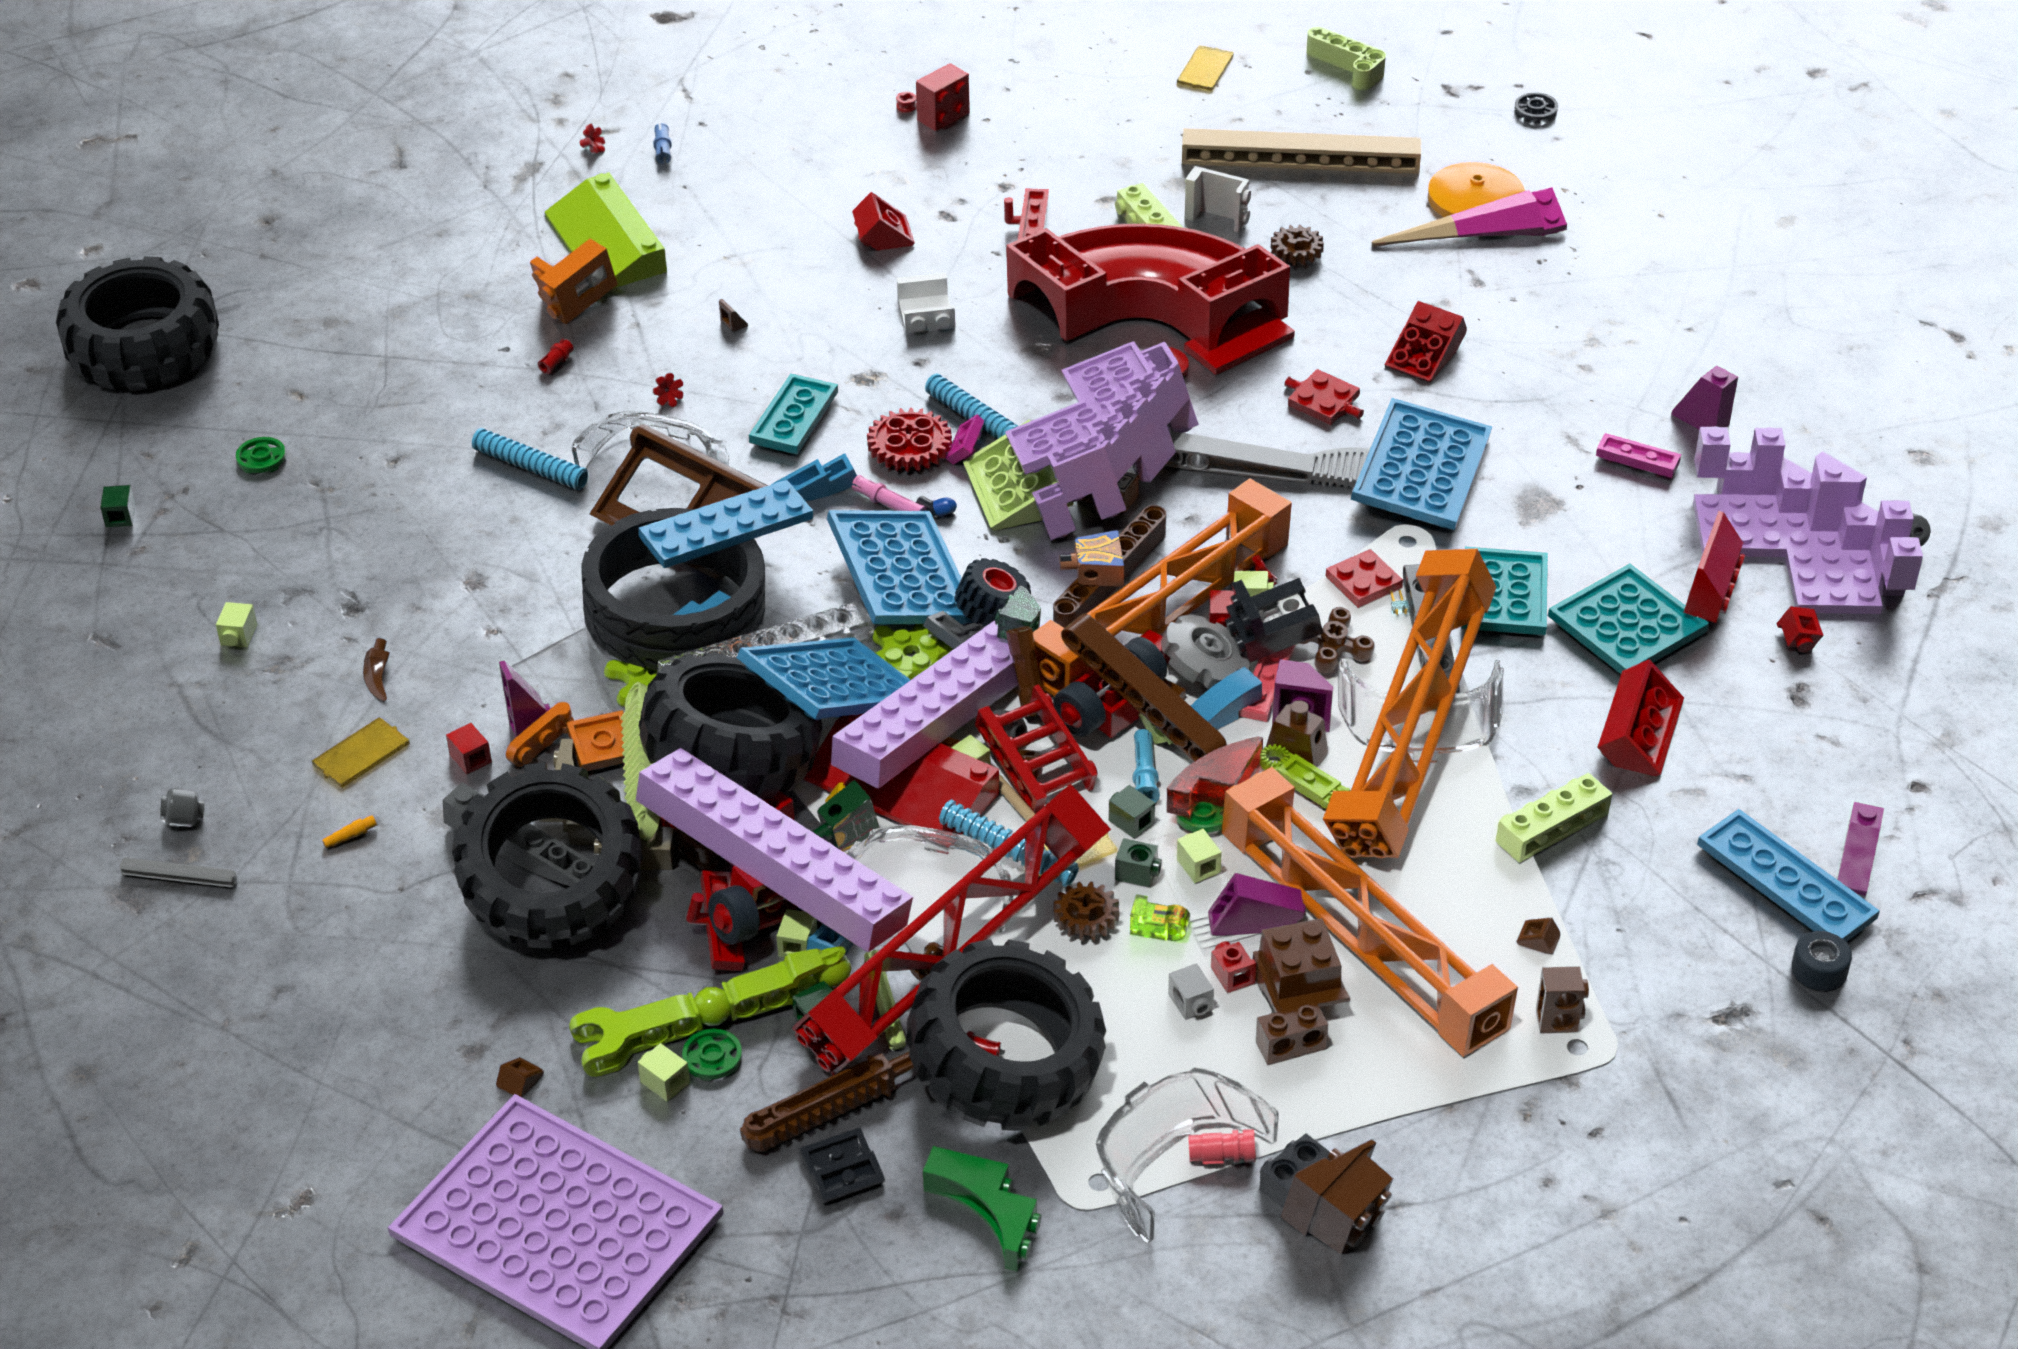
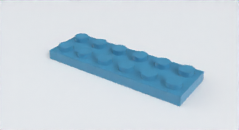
M784 480L640 527L639 537L663 568H667L812 520L813 510L789 481Z
M1737 809L1698 837L1697 845L1813 931H1827L1838 935L1847 942L1878 919L1879 909L1740 809Z

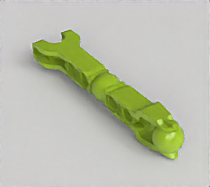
M832 947L823 950L815 948L790 953L785 956L784 961L736 976L728 982H721L722 989L705 987L694 998L692 993L689 992L687 993L688 995H675L622 1012L606 1007H596L578 1013L572 1017L569 1023V1029L573 1038L580 1043L599 1042L587 1048L582 1054L583 1070L591 1077L619 1071L634 1053L655 1047L660 1043L664 1044L687 1037L697 1030H703L702 1024L718 1026L725 1022L729 1015H731L732 1020H737V1018H747L779 1007L792 1005V996L823 980L832 990L836 989L851 974V963L845 955V948Z

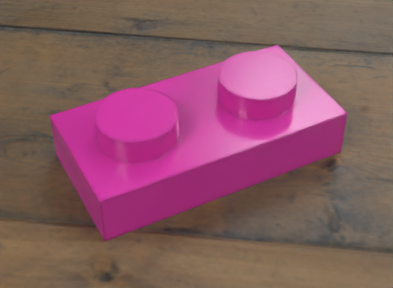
M978 414L959 426L950 447L951 449L946 456V459L952 465L962 459L969 458L974 453L975 449L973 447L982 434L980 430L984 423V420Z

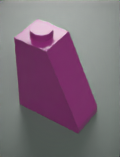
M1716 365L1694 384L1674 407L1671 415L1699 430L1700 427H1729L1738 376Z
M1234 873L1208 911L1211 935L1260 934L1264 929L1295 924L1304 917L1305 904L1302 900L1301 889Z

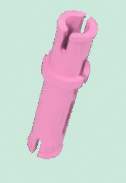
M862 475L856 476L853 480V484L858 486L852 485V490L869 497L870 501L875 504L881 503L895 511H927L925 506L887 489L883 483H874Z

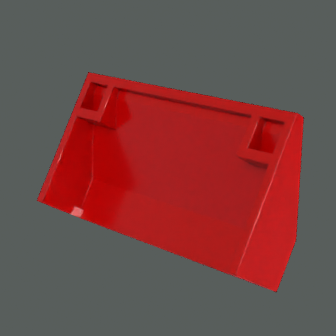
M863 714L840 716L817 751L813 768L803 780L829 792H832L838 783H843L846 787L855 780L871 798L876 813L950 846L964 832L958 833L955 827L950 829L947 827V823L944 825L939 823V816L944 805L952 799L956 801V805L962 804L964 809L969 808L972 810V813L977 812L981 815L999 795V768L941 743L878 789L831 765L833 736Z

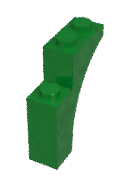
M933 1146L923 1169L924 1192L954 1200L980 1216L992 1229L1000 1243L1005 1269L1018 1272L1022 1259L1027 1260L1032 1245L1030 1237L1032 1233H1038L1042 1216L1037 1213V1199L1011 1193L1013 1179L1009 1178V1164Z

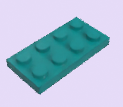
M790 373L750 432L749 443L798 454L838 394V384Z

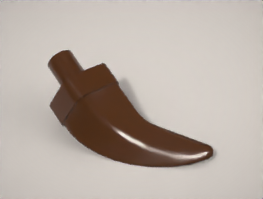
M377 638L374 648H370L366 652L363 676L369 691L376 698L386 701L387 695L382 682V674L390 652L385 651L387 641Z

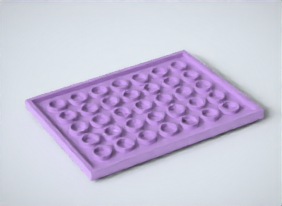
M514 1094L390 1224L388 1231L389 1235L587 1349H607L721 1218L724 1211L721 1204Z

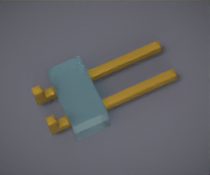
M1401 590L1398 591L1401 601H1395L1393 592L1390 591L1392 614H1407L1409 612L1408 600H1403Z

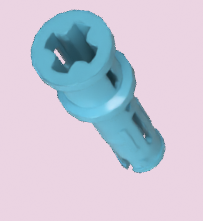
M1140 729L1134 733L1136 770L1133 772L1132 779L1136 785L1135 789L1156 803L1160 798V791L1156 786L1159 775L1158 771L1154 768L1153 736L1151 732L1149 733V730Z

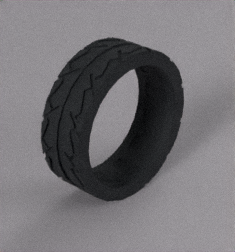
M663 508L656 509V511L648 510L631 514L614 522V525L607 526L588 545L587 548L589 550L588 552L585 551L581 563L584 620L592 639L602 649L607 650L610 655L621 661L643 668L648 667L652 670H661L666 664L671 665L675 659L688 655L702 657L704 653H724L727 657L734 656V653L739 652L740 648L748 646L754 640L760 630L758 628L759 625L763 624L765 615V563L762 550L756 540L752 539L682 562L701 565L716 570L730 578L740 588L731 598L718 606L701 612L685 615H661L629 607L617 600L608 592V589L620 578L632 571L660 564L640 539V527L695 509Z

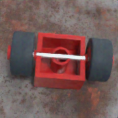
M1136 637L1124 645L1162 681L1167 676V664L1163 654L1155 644L1146 638ZM1093 669L1075 682L1067 685L1053 699V706L1070 733L1078 737H1085L1094 730L1099 729L1112 738L1138 719L1140 714L1138 710Z
M736 866L732 868L730 887L713 893L708 903L712 927L717 936L729 945L751 939L759 930L781 923L786 909L804 911Z

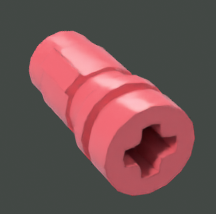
M1244 1129L1243 1133H1238V1130H1232V1133L1228 1134L1201 1133V1135H1188L1190 1162L1203 1161V1165L1224 1164L1223 1160H1234V1163H1240V1159H1244L1245 1163L1256 1162L1254 1129Z

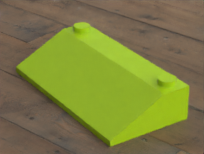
M610 172L600 173L594 177L587 178L544 211L546 218L570 252H573L590 238L607 248L618 284L614 288L667 272L664 246Z

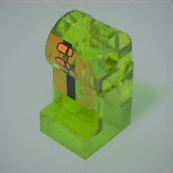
M1136 894L1130 913V934L1159 940H1182L1186 935L1191 917L1190 912L1180 905L1172 904L1166 906L1148 902V896Z

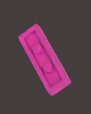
M1608 433L1603 435L1595 455L1608 461L1618 462L1670 478L1673 477L1681 460V454Z

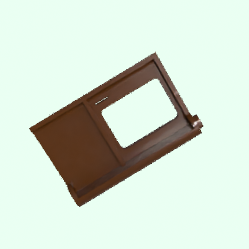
M640 424L630 433L632 448L617 468L616 473L589 515L612 526L615 524L614 522L622 518L640 513L618 500L644 459H650L700 484L698 491L686 509H698L768 485L645 424ZM685 563L716 580H721L725 577V575L716 570L701 565Z

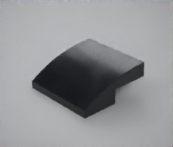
M861 1127L799 1148V1155L823 1203L885 1182L874 1151H870Z

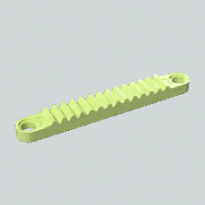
M636 682L628 692L625 700V712L621 716L623 721L621 726L624 728L621 731L624 735L622 737L624 742L622 748L625 749L622 753L625 756L623 759L625 763L623 769L626 771L623 774V777L626 778L624 781L626 785L624 792L627 793L624 799L631 806L638 822L640 839L647 842L656 833L660 816L636 801L639 772L655 763V761L648 760L643 750L638 726L648 686Z

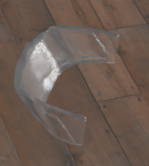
M622 411L609 414L606 419L597 424L592 423L573 441L572 446L574 463L587 469L601 447L615 434L625 428L633 429L640 424H645L649 427L666 429L668 436L688 441L691 437L690 435L697 436L705 446L708 456L728 466L730 460L727 449L722 444L723 439L717 433L687 420L646 411Z
M1341 659V666L1338 667V708L1351 734L1362 745H1368L1388 692L1380 691L1362 682L1349 666L1347 659ZM1495 660L1493 671L1486 683L1469 692L1455 694L1431 763L1438 762V754L1465 752L1480 746H1487L1492 741L1497 727L1500 726L1503 715L1504 667H1500V660ZM1438 708L1419 717L1407 750L1408 753L1413 754V762L1419 761ZM1405 722L1393 726L1399 737ZM1385 731L1379 749L1393 752L1396 746L1387 731Z
M889 825L871 830L869 837L862 842L856 841L846 854L859 862L864 853L875 843H885L894 840L924 842V850L949 854L950 848L960 849L974 854L981 859L986 858L994 850L984 842L961 834L914 825ZM999 860L994 866L1000 879L1011 881L1009 870H1004ZM1003 896L1002 909L1013 901V896ZM1006 923L999 929V932L1004 933Z
M1193 1068L1190 1071L1168 1075L1152 1085L1144 1081L1125 1096V1104L1114 1112L1100 1130L1096 1140V1147L1104 1167L1101 1172L1124 1219L1137 1237L1141 1235L1147 1243L1154 1240L1155 1212L1151 1206L1133 1191L1134 1182L1147 1166L1180 1140L1202 1129L1231 1128L1240 1131L1254 1129L1255 1137L1273 1144L1277 1141L1279 1112L1262 1097L1239 1082L1219 1073L1201 1068Z

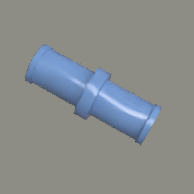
M661 123V130H659V124H656L654 127L655 138L653 140V147L656 150V161L664 164V158L666 157V163H669L671 161L670 149L672 147V140L669 137V126Z

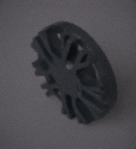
M1529 92L1516 98L1514 110L1516 116L1524 117V121L1530 122V120H1534V123H1541V120L1547 119L1551 121L1554 119V116H1557L1559 104L1551 95L1541 92Z

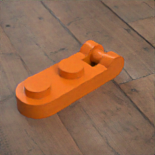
M567 702L557 703L519 734L507 747L506 759L513 765L522 767L529 764L534 757L550 746L563 733L567 734L566 722L574 721V718L571 716L570 705Z

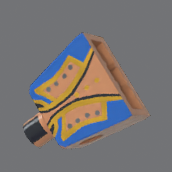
M1118 530L1077 537L1075 539L1074 553L1059 554L1060 571L1076 570L1078 583L1081 585L1124 586V563Z

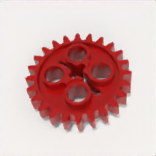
M910 407L908 412H904L902 408H899V413L895 414L893 411H889V417L880 415V421L874 420L873 426H869V433H867L868 451L871 452L872 458H877L878 464L885 462L886 468L895 465L896 471L901 467H905L906 472H909L911 467H915L917 471H920L921 465L930 468V462L939 464V458H946V452L950 451V446L952 445L951 427H948L947 421H942L941 415L933 417V411L924 414L923 408L918 412H914L912 407Z

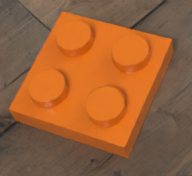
M623 710L566 722L569 738L573 739L575 755L580 768L591 771L624 763L623 759L625 756L622 755L625 750L622 748L624 744L622 737L624 735L621 733L624 729L621 726Z

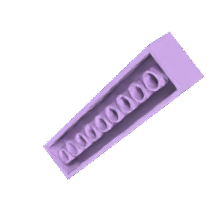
M1004 613L836 733L832 741L831 765L879 789L977 716L978 709L990 706L1018 685L1006 631L1029 626L1032 628V632H1034L1040 626L1031 624L1014 614Z
M679 748L639 772L636 794L637 802L869 953L908 925L913 896L685 750Z

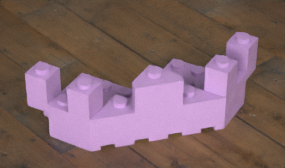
M1133 341L1061 370L1066 383L1078 403L1005 431L1025 475L1039 472L1048 465L1052 467L1057 483L1032 492L1044 527L1051 540L1063 538L1076 530L1067 503L1079 501L1088 494L1091 495L1094 507L1101 520L1113 518L1120 512L1125 511L1126 507L1117 483L1130 467L1133 466L1142 482H1151L1176 452L1167 425L1170 426L1173 432L1180 433L1188 432L1192 427L1199 425L1179 363L1165 342L1140 351Z
M1700 427L1694 458L1697 478H1718V494H1694L1693 505L1702 554L1719 510L1725 513L1743 541L1740 553L1745 554V557H1785L1795 607L1814 609L1816 613L1881 614L1882 601L1880 595L1904 596L1905 590H1915L1923 554L1919 538H1910L1914 518L1909 501L1881 500L1879 512L1862 502L1867 476L1823 451L1815 456L1813 470L1810 473L1783 457L1786 445L1782 428H1754L1750 453L1729 452L1731 444L1727 427Z

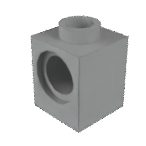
M1197 963L1169 973L1168 994L1185 1020L1213 1010L1214 988Z

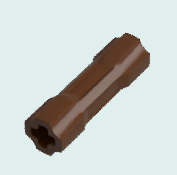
M1029 626L1006 631L1019 687L1020 706L1030 703L1035 685L1039 684L1042 688L1035 655L1036 647L1033 632Z

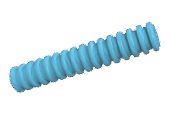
M939 373L931 375L925 384L927 394L942 402L956 413H959L965 419L969 420L978 414L984 420L981 429L996 439L1006 434L1005 431L1019 426Z
M479 428L473 435L472 448L476 451L486 453L496 459L519 466L522 469L539 474L562 485H567L575 490H581L588 481V470L577 464L574 465L572 462L554 457L531 446H526L523 443L520 444L518 441L500 436L490 430L487 431L485 428Z
M952 799L944 805L939 816L940 824L944 825L947 823L948 828L953 829L955 827L958 833L963 831L964 836H972V840H980V844L984 846L988 844V848L991 850L997 848L1013 834V830L1009 828L1004 830V826L1001 824L996 826L995 821L991 820L989 822L985 816L981 818L979 813H972V810L969 808L964 809L962 804L956 805V801ZM1025 838L1005 855L1007 858L1012 856L1015 862L1021 861L1023 866H1025ZM1045 847L1040 865V875L1058 861L1050 850L1045 851ZM1074 862L1054 882H1062L1064 887L1070 886L1078 873V863Z

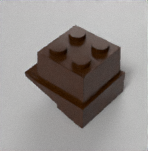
M1323 918L1262 930L1259 951H1254L1252 957L1256 962L1255 980L1261 991L1265 992L1275 1012L1314 1001L1317 1002L1319 1007L1350 1001V996L1341 979L1342 965Z
M1371 1139L1344 1154L1337 1148H1334L1329 1153L1328 1159L1323 1158L1297 1172L1293 1178L1280 1217L1304 1236L1308 1233L1312 1234L1339 1254H1342L1349 1246L1355 1248L1366 1233L1364 1229L1369 1224L1374 1227L1381 1220L1385 1213L1383 1207L1392 1196L1389 1189L1394 1178L1371 1159L1376 1142Z

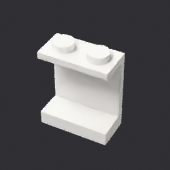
M1195 166L1185 182L1184 219L1194 221L1200 211L1234 219V232L1239 233L1243 225H1247L1250 219V210H1248V203L1251 199L1249 180Z
M946 272L896 278L897 298L906 334L956 328L955 306L950 305Z

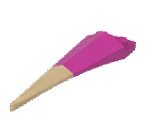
M1553 187L1534 192H1530V190L1523 191L1373 240L1371 246L1377 247L1458 237L1545 236L1567 230V222Z

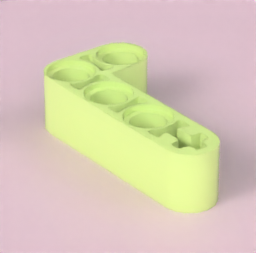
M1312 27L1307 31L1306 53L1313 58L1353 72L1352 86L1355 89L1368 90L1384 77L1386 53L1383 50L1322 27Z

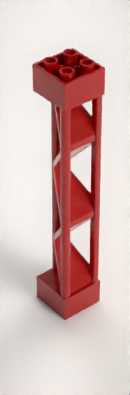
M1070 783L792 1027L796 1032V1039L801 1045L811 1049L817 1056L816 1061L823 1070L830 1071L833 1076L837 1074L913 1005L920 983L871 1025L881 972L931 969L934 964L956 950L966 899L1017 896L957 950L962 953L963 948L970 943L989 939L1105 836L1111 828ZM1025 838V883L981 877ZM1045 844L1058 861L1038 877ZM943 910V956L897 951ZM860 983L858 1015L843 997Z

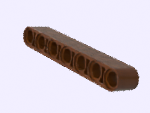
M1158 505L1147 506L1119 534L1124 563V580L1166 536L1167 514L1163 507ZM1077 578L1055 600L1053 604V621L1066 628L1081 614L1088 613L1105 601L1118 586L1081 585L1078 583Z
M1085 613L1081 614L1061 631L1062 640L1069 649L1078 655L1080 659L1197 765L1207 767L1227 749V742L1218 730L1093 617Z

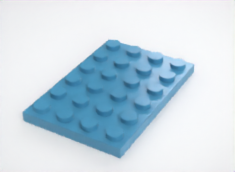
M1391 398L1352 491L1351 500L1455 530L1493 426Z
M828 511L826 519L873 624H924L928 616L941 611L946 612L960 624L974 623L970 618L962 614L963 611L958 609L957 602H955V592L962 577L930 511Z
M854 637L740 648L736 657L746 665L748 671L758 674L769 687L780 691L785 695L787 701L798 705L805 711L806 716L814 720L866 713L910 681L908 677Z

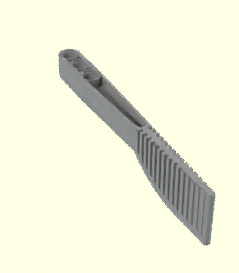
M1169 431L1176 452L1164 466L1310 484L1313 480L1315 481L1314 484H1318L1320 481L1322 485H1326L1327 482L1329 486H1333L1334 483L1336 487L1344 485L1345 488H1348V486L1354 488L1370 448H1335L1305 454Z

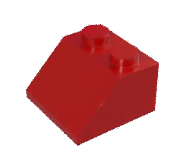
M870 192L852 210L855 220L854 225L859 233L858 238L865 246H872L876 250L881 251L909 247L915 244L906 214L873 192Z

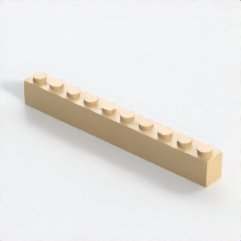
M1183 128L1181 164L1420 173L1421 138Z

